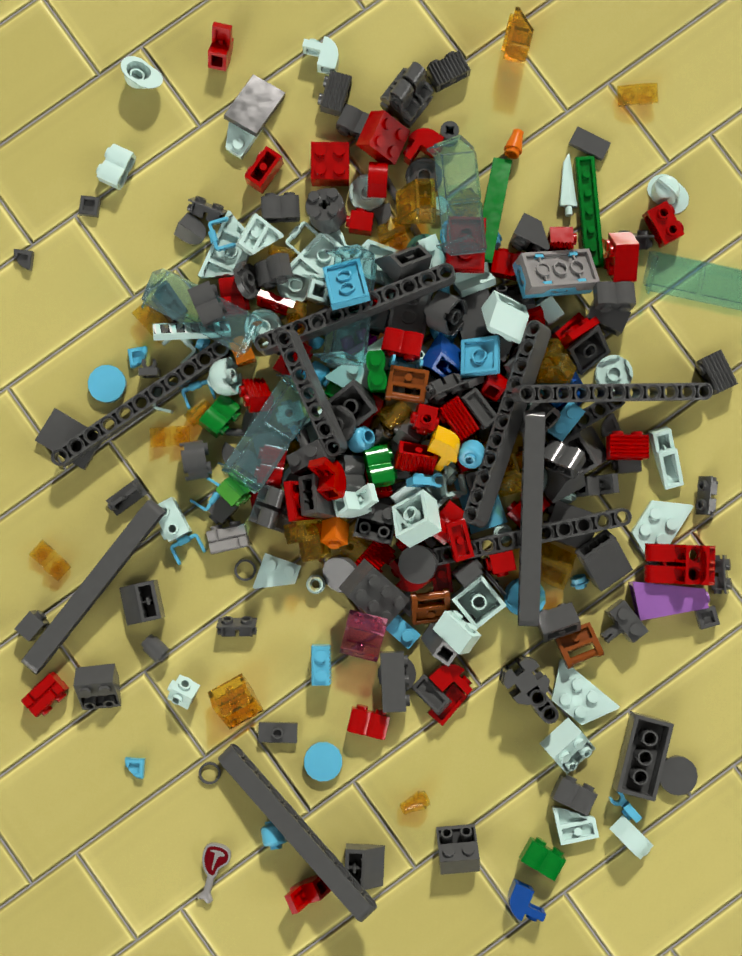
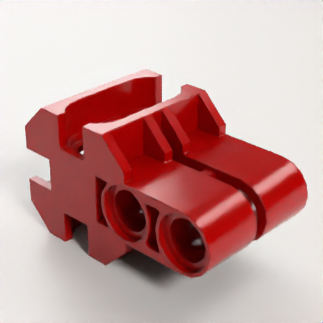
M645 543V561L660 562V565L644 566V582L715 585L716 546ZM691 550H694L696 553V557L693 560L689 558ZM667 562H676V565H667ZM691 569L695 571V577L692 580L689 578V571Z

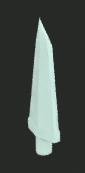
M570 154L567 155L563 162L559 206L565 207L566 217L572 216V208L577 207Z

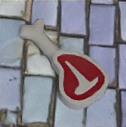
M211 842L206 845L203 851L202 864L207 874V879L203 891L196 896L198 899H204L207 904L213 901L211 890L219 869L227 865L231 859V850L224 844Z

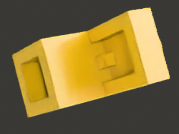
M439 425L430 438L427 451L438 455L435 470L441 472L445 465L448 466L450 462H457L461 443L459 437L454 432Z

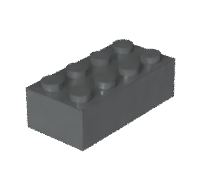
M633 711L630 712L612 785L617 792L656 801L674 727L673 723Z

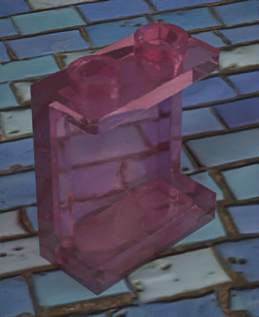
M350 610L339 653L377 662L388 619Z

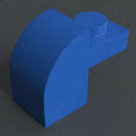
M514 878L508 891V903L512 913L520 921L523 920L526 914V917L532 921L537 922L538 919L543 922L546 917L544 909L530 903L534 894L532 886Z

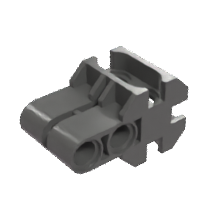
M413 62L408 69L403 68L380 97L382 101L380 103L381 108L391 116L394 115L398 118L399 122L407 128H411L433 99L431 95L434 93L432 87L426 82V70L417 62Z
M261 484L248 520L287 534L291 522L288 520L285 491Z
M520 655L515 658V661L520 666L517 670L513 672L507 665L501 668L499 680L507 689L513 685L516 686L509 694L518 704L531 705L536 714L545 723L552 724L558 720L559 712L546 694L549 689V678L546 674L543 675L541 671L535 675L532 673L540 667L536 660ZM539 692L538 698L532 700L533 694ZM550 709L549 714L544 716L545 710Z

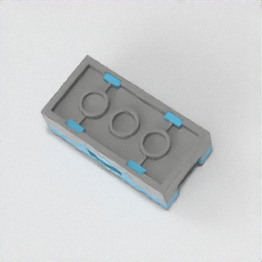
M589 248L521 253L512 265L523 299L588 294L593 291L596 282H600Z

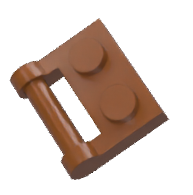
M391 365L385 400L391 401L393 399L425 404L427 392L425 387L428 385L430 371ZM393 387L420 390V396L393 392Z
M449 588L436 592L410 593L412 625L438 622L444 611L450 610ZM443 598V601L418 604V601Z
M590 622L581 625L580 631L554 639L567 669L573 668V665L592 657L604 655ZM589 644L593 645L594 649L570 658L568 654Z

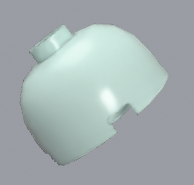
M233 358L220 359L215 361L210 367L207 382L219 395H236L239 392V386H242L241 373L237 374L236 368L239 366Z

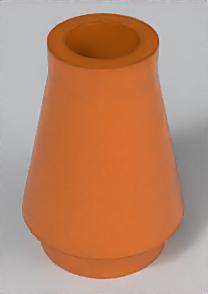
M513 130L504 147L506 157L517 159L522 154L524 134L522 130Z

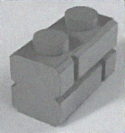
M234 521L229 523V527L222 528V525L210 527L211 531H206L210 553L216 554L250 546L246 524H241V521Z

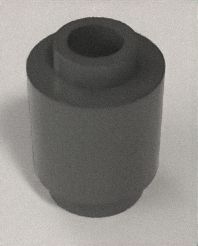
M153 634L149 635L141 643L143 651L155 663L158 661L162 663L170 655L168 653L169 648Z

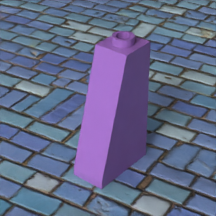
M636 581L629 582L634 612L641 621L709 608L710 596L703 588Z

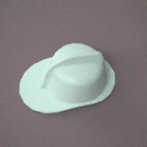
M128 56L121 61L120 67L124 73L125 81L132 88L153 89L162 84L163 77L161 73L141 58Z
M660 174L654 176L648 183V195L655 203L659 205L667 201L668 204L673 206L675 214L681 213L686 209L689 202L688 192L674 177Z

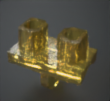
M399 215L392 219L394 229L389 231L384 223L377 226L376 231L378 243L386 244L390 242V247L397 246L401 250L404 248L402 243L408 240L405 234L411 232V225L409 221L405 222L403 217Z
M296 300L293 308L288 307L286 324L306 317L307 304ZM305 328L298 329L297 333L299 334Z

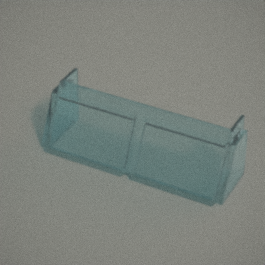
M458 135L427 148V151L434 156L443 241L442 244L436 245V247L451 256L484 253L487 249L483 208L480 200L481 190L477 154L474 147L462 135Z
M359 244L334 247L333 250L325 252L334 257V264L360 258L368 292L374 290L377 268L375 263L376 255ZM373 300L370 301L369 306H372ZM359 307L352 308L351 313H357ZM341 314L334 315L333 320L340 319ZM371 316L326 333L324 352L314 353L313 355L328 364L363 367V364L366 363Z
M649 251L643 280L647 294L652 291L742 311V269L702 262L658 251Z
M164 268L152 272L141 299L143 300L141 308L149 306L237 352V358L249 351L265 322L262 318L217 295L218 303L223 302L227 311L224 313L225 319L204 328L187 291L197 286V284Z
M276 374L281 380L226 463H217L223 467L222 472L243 487L256 492L263 488L289 448L290 442L294 440L309 417L291 375ZM310 388L309 394L311 397L314 396V391L312 388Z

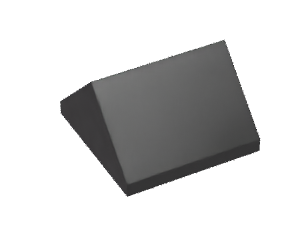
M599 325L593 327L563 351V354L580 375L611 353Z
M355 379L328 400L330 406L341 405L348 408L356 419V428L378 411L373 394Z

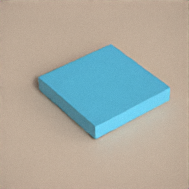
M499 335L461 340L460 376L462 378L500 374Z

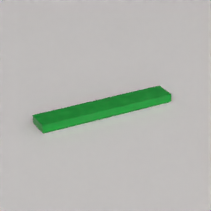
M594 156L575 157L582 248H589L595 267L603 268L604 255Z
M493 158L482 217L486 218L485 262L487 263L493 262L512 166V160Z

